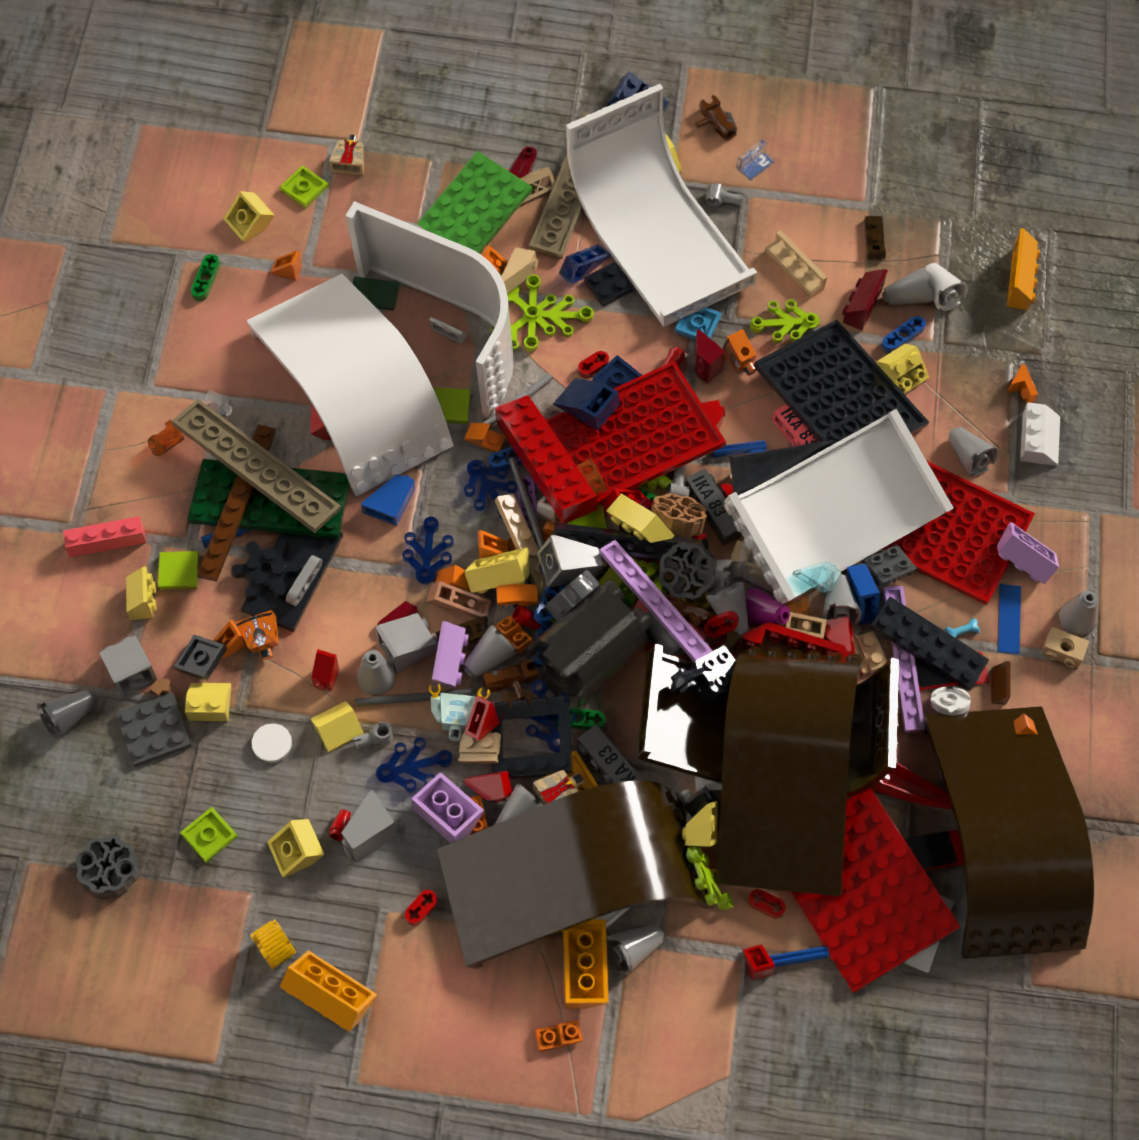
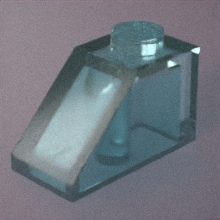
M826 561L795 570L792 575L818 591L827 593L833 590L841 571L833 563Z

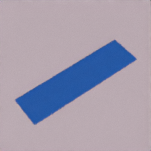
M1000 584L998 652L1020 654L1021 586Z

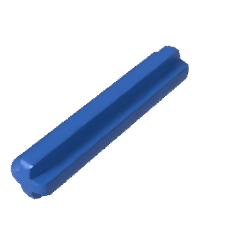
M765 440L729 444L712 452L713 457L746 454L754 449L766 450L767 446Z
M827 946L771 955L770 958L775 967L828 958L829 950Z

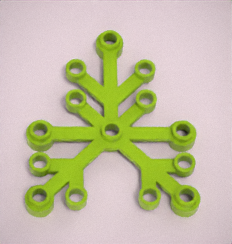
M529 275L526 279L527 288L530 289L529 305L519 297L521 284L507 293L508 302H514L524 311V316L513 325H510L512 343L516 344L513 347V351H516L519 347L517 331L527 323L528 336L524 339V348L529 352H533L538 349L539 344L537 337H535L536 323L544 329L546 336L552 337L555 334V327L547 323L543 318H549L562 330L565 337L573 335V327L567 325L562 319H580L583 322H590L593 319L594 311L588 306L582 307L579 312L562 311L565 307H571L574 304V297L572 295H565L563 300L554 306L556 304V296L549 294L545 300L536 306L537 289L541 286V279L538 275ZM548 306H554L549 311H543ZM492 325L490 326V331H491V333L493 332V326H492Z

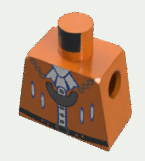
M742 329L727 336L722 348L726 351L725 357L735 371L739 372L744 369L748 376L754 374L757 370L753 367V362L757 355L744 330Z
M272 610L236 622L247 647L252 653L260 652L262 660H268L273 657L271 647L279 645L276 615Z

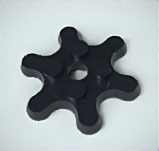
M279 540L272 549L262 550L257 542L250 541L247 543L246 552L249 554L250 559L245 564H235L230 571L234 578H246L249 581V586L245 590L246 599H257L263 590H271L277 599L287 597L288 590L284 585V580L288 576H298L303 567L298 562H287L284 559V555L289 549L286 541ZM263 565L272 567L271 571L267 573L262 572L261 569Z

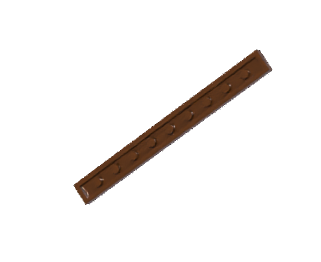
M258 424L252 440L269 452L276 435V428ZM239 475L236 477L197 573L198 578L217 582L254 490V487Z

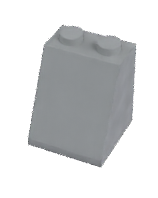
M551 535L537 552L548 587L569 585L585 570H588L594 577L603 567V557L599 554L597 547L556 535Z
M418 613L375 627L378 644L396 673L437 652L438 639L434 633L430 634L425 618L421 619Z
M136 635L127 637L120 643L108 646L99 652L121 698L141 690L157 680Z
M373 790L367 794L342 832L343 840L341 843L344 846L343 850L349 858L353 857L356 862L397 836L394 820Z

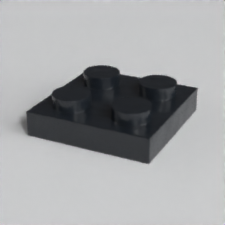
M615 262L584 277V282L602 307L633 292L632 285Z
M193 635L174 668L182 673L208 681L227 647L224 644Z

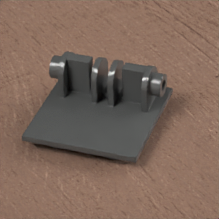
M897 544L864 558V561L879 578L877 579L879 587H885L891 581L895 583L906 576H911L914 570H917L916 566Z

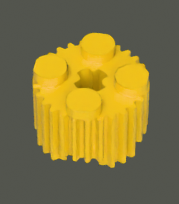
M276 919L269 921L250 935L272 970L297 953Z

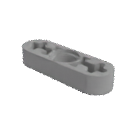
M314 555L309 558L289 590L286 602L294 606L299 604L320 570L322 559Z

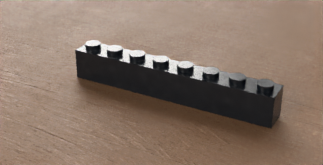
M555 523L553 533L556 536L597 547L599 552L601 548L616 540L629 556L660 560L674 545L681 542H698L706 546L707 550L709 547L708 540L674 536L672 539L650 543L645 539L639 540L633 532L628 533L623 530ZM680 548V550L677 551L675 555L681 554L683 556V554L686 553L688 549L681 550ZM703 559L702 564L706 565L707 559Z

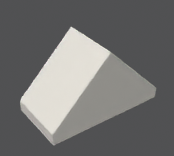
M544 496L537 504V516L546 521L556 522L558 516Z

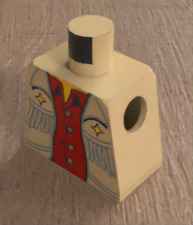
M349 135L347 140H338L329 161L331 172L364 175L363 143L358 142L356 135Z
M561 770L535 781L533 789L545 805L559 798L579 792L577 787L585 782L579 773L569 778L565 771Z

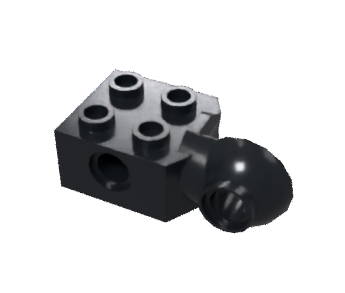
M723 646L696 660L688 670L685 668L678 670L670 677L672 680V695L678 693L683 695L694 689L700 698L708 704L724 697L730 691L732 675L736 664L735 659L727 648Z

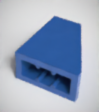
M395 475L362 502V513L397 526L415 491V480L406 475Z
M866 563L847 567V577L861 610L859 624L873 623L879 614L880 592Z

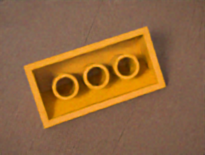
M1022 228L1013 247L1007 307L1028 310L1030 304H1034L1036 293H1033V289L1036 288L1037 279L1034 276L1038 272L1039 264H1036V260L1039 259L1040 250L1037 249L1038 242Z
M593 919L562 931L564 1009H587L608 1004L606 919Z
M307 951L288 967L280 985V988L288 994L304 1002L305 1005L318 1011L322 1016L332 1020L349 1032L361 1021L377 996L376 993L310 951Z

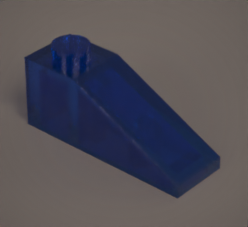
M599 244L566 256L559 274L572 284L582 280L607 260L611 254Z

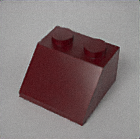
M700 329L696 332L694 371L700 380H704L708 384L723 371L726 351Z

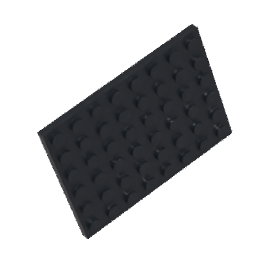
M838 320L754 362L753 367L819 442L833 439L839 442L895 409L899 412L911 435L927 427L929 424L924 415Z

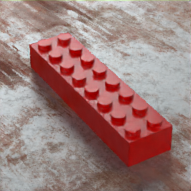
M529 395L496 407L497 425L504 436H506V439L548 503L552 506L560 521L565 524L597 511V495Z

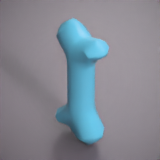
M972 618L967 625L956 629L946 626L945 631L956 638L967 632L979 634L980 628L977 626L978 620Z

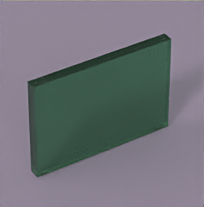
M354 276L352 284L377 309L395 310L400 282Z

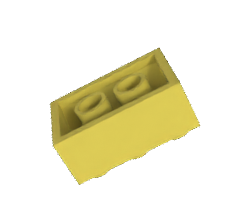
M620 494L607 510L611 516L610 520L615 525L619 526L621 524L625 531L628 533L633 532L641 541L645 539L652 543L674 537V534L655 513L623 494Z
M528 547L474 560L464 571L471 593L478 592V594L488 592L491 588H496L497 590V586L523 584L530 575Z

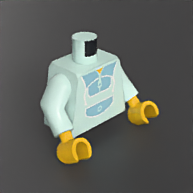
M438 683V691H432L430 684L429 692L432 694L430 697L431 711L437 723L442 724L443 730L449 731V740L459 741L461 732L465 731L476 696L441 693L439 696L438 694L441 691L440 684ZM480 688L477 696L487 699L491 694L490 690L487 691V696H482V688Z

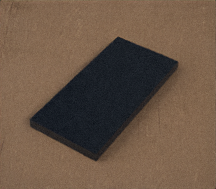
M833 439L731 456L729 458L733 492L741 495L837 443V440Z
M340 532L339 539L281 533L277 541L284 540L289 545V549L284 555V559L287 562H298L304 568L309 558L314 555L322 559L320 570L297 606L286 602V598L277 599L271 590H263L257 599H246L241 607V611L255 616L272 610L276 615L277 626L295 632L343 538V533ZM264 565L261 571L267 573L271 571L272 567ZM288 576L284 580V585L288 592L298 576Z

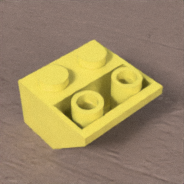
M904 344L877 361L879 367L904 394L929 378L919 349L914 345Z
M141 567L126 577L127 614L130 620L154 618L153 611L157 610L156 600L153 599V593H156V584L153 582L152 573L149 574L147 567Z

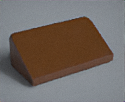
M1005 661L991 669V702L993 704L1006 705L1010 699V661Z

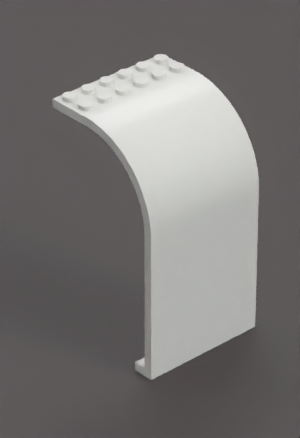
M658 84L608 107H604L597 112L588 114L581 119L572 121L566 125V139L570 173L578 198L590 224L662 326L665 327L756 284L757 272L754 268L748 269L683 182L667 143L663 123L664 88L661 84Z
M354 201L345 216L358 276L365 278L369 270L468 310L493 326L494 330L476 360L482 415L488 419L492 414H495V408L499 406V401L505 398L513 372L514 358L508 297L500 274L485 257L476 251Z
M343 274L246 320L254 338L258 337L300 385L311 401L337 450L352 492L356 497L386 482L395 475L401 474L454 446L437 396L414 352L400 332Z
M897 409L741 495H737L734 492L724 500V507L727 513L732 515L736 529L739 533H742L745 538V545L753 552L756 564L762 568L766 582L771 584L774 589L775 598L782 605L953 509L952 504Z

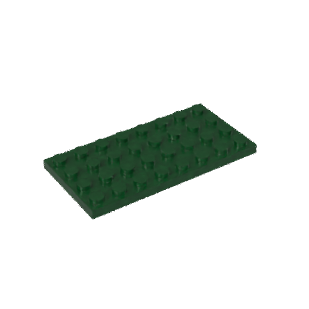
M202 459L187 518L188 524L217 526L237 477L235 472L219 460ZM291 468L341 506L340 511L316 533L256 488L253 490L239 525L240 529L339 539L350 488L346 473Z

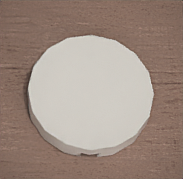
M945 686L936 689L932 693V708L939 713L951 716L966 713L970 708V695L958 687L947 689L948 687Z
M275 723L260 727L252 738V749L256 757L267 763H276L285 759L292 748V738L288 730L282 725Z

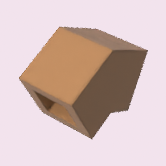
M157 679L149 689L153 695L160 697L171 693L172 683L170 679Z

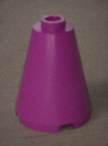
M750 588L746 590L748 591L745 594L748 626H761L767 622L783 625L789 620L790 610L787 606L782 605L781 602H778L760 589Z

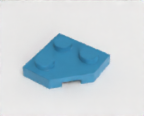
M705 307L698 312L679 319L674 333L696 340V332L700 329L711 338L721 318V313Z

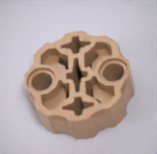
M671 493L657 496L654 498L651 512L660 518L674 536L691 538L692 536H699L703 532L707 509L691 497Z

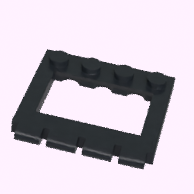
M565 695L550 697L549 704L547 697L531 699V705H529L528 699L513 700L512 707H510L509 701L494 703L499 724L491 733H499L501 740L497 758L498 763H492V773L508 771L509 779L549 776L561 770H564L566 774L573 773L570 703L566 702ZM559 714L560 753L503 758L502 720Z

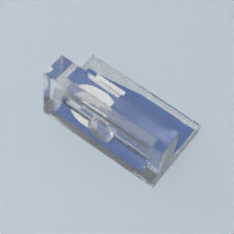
M763 139L737 158L736 169L750 181L775 163V160L766 153L767 143Z

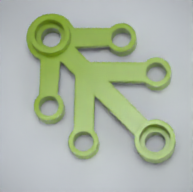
M790 299L786 302L785 309L800 317L793 318L779 308L778 302L770 301L767 307L768 311L782 319L763 320L760 317H755L750 321V330L753 333H761L764 327L783 326L780 331H775L772 335V341L779 344L794 326L801 325L798 330H793L790 334V340L794 342L800 339L807 330L817 328L820 318L815 313L804 312L796 306V301Z
M688 846V851L686 852L687 859L690 863H694L698 878L695 879L696 886L700 891L707 888L709 893L705 895L707 904L710 907L717 904L720 910L724 909L725 911L733 908L734 903L728 892L722 894L715 884L717 881V871L705 867L709 865L707 855L703 854L699 846Z

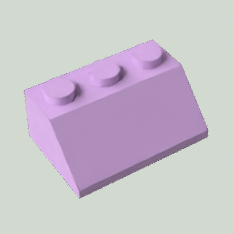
M1012 522L1008 524L997 545L999 556L1006 561L1008 559L1012 561L1018 570H1025L1034 581H1040L1045 584L1059 568L1057 554Z
M442 621L432 676L433 686H438L439 683L441 687L455 689L456 684L460 685L462 673L458 671L459 666L464 665L465 659L462 648L467 646L469 636L465 634V628Z
M441 772L411 798L412 809L450 843L469 836L484 812L478 804Z

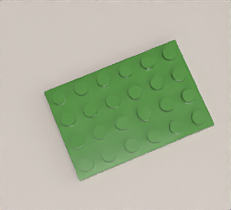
M477 151L417 225H420L426 231L481 254L484 247L488 246L533 191V188Z

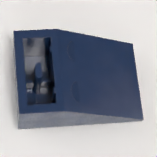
M629 71L620 79L607 105L610 106L620 100L647 90L650 86ZM663 97V114L670 102L665 97Z
M575 378L553 405L599 430L620 405L618 391L606 384Z

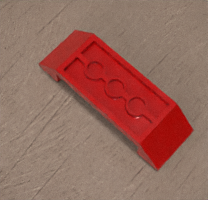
M770 622L743 634L741 646H744L745 650L749 649V647H761L764 637H767V640L778 644L780 641L786 643V646L792 649H798V647L805 649L806 653H809V651H820L822 655H827L829 652L841 653V656H849L847 649L842 644Z

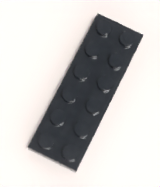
M891 596L870 626L871 629L969 692L989 661L982 654Z

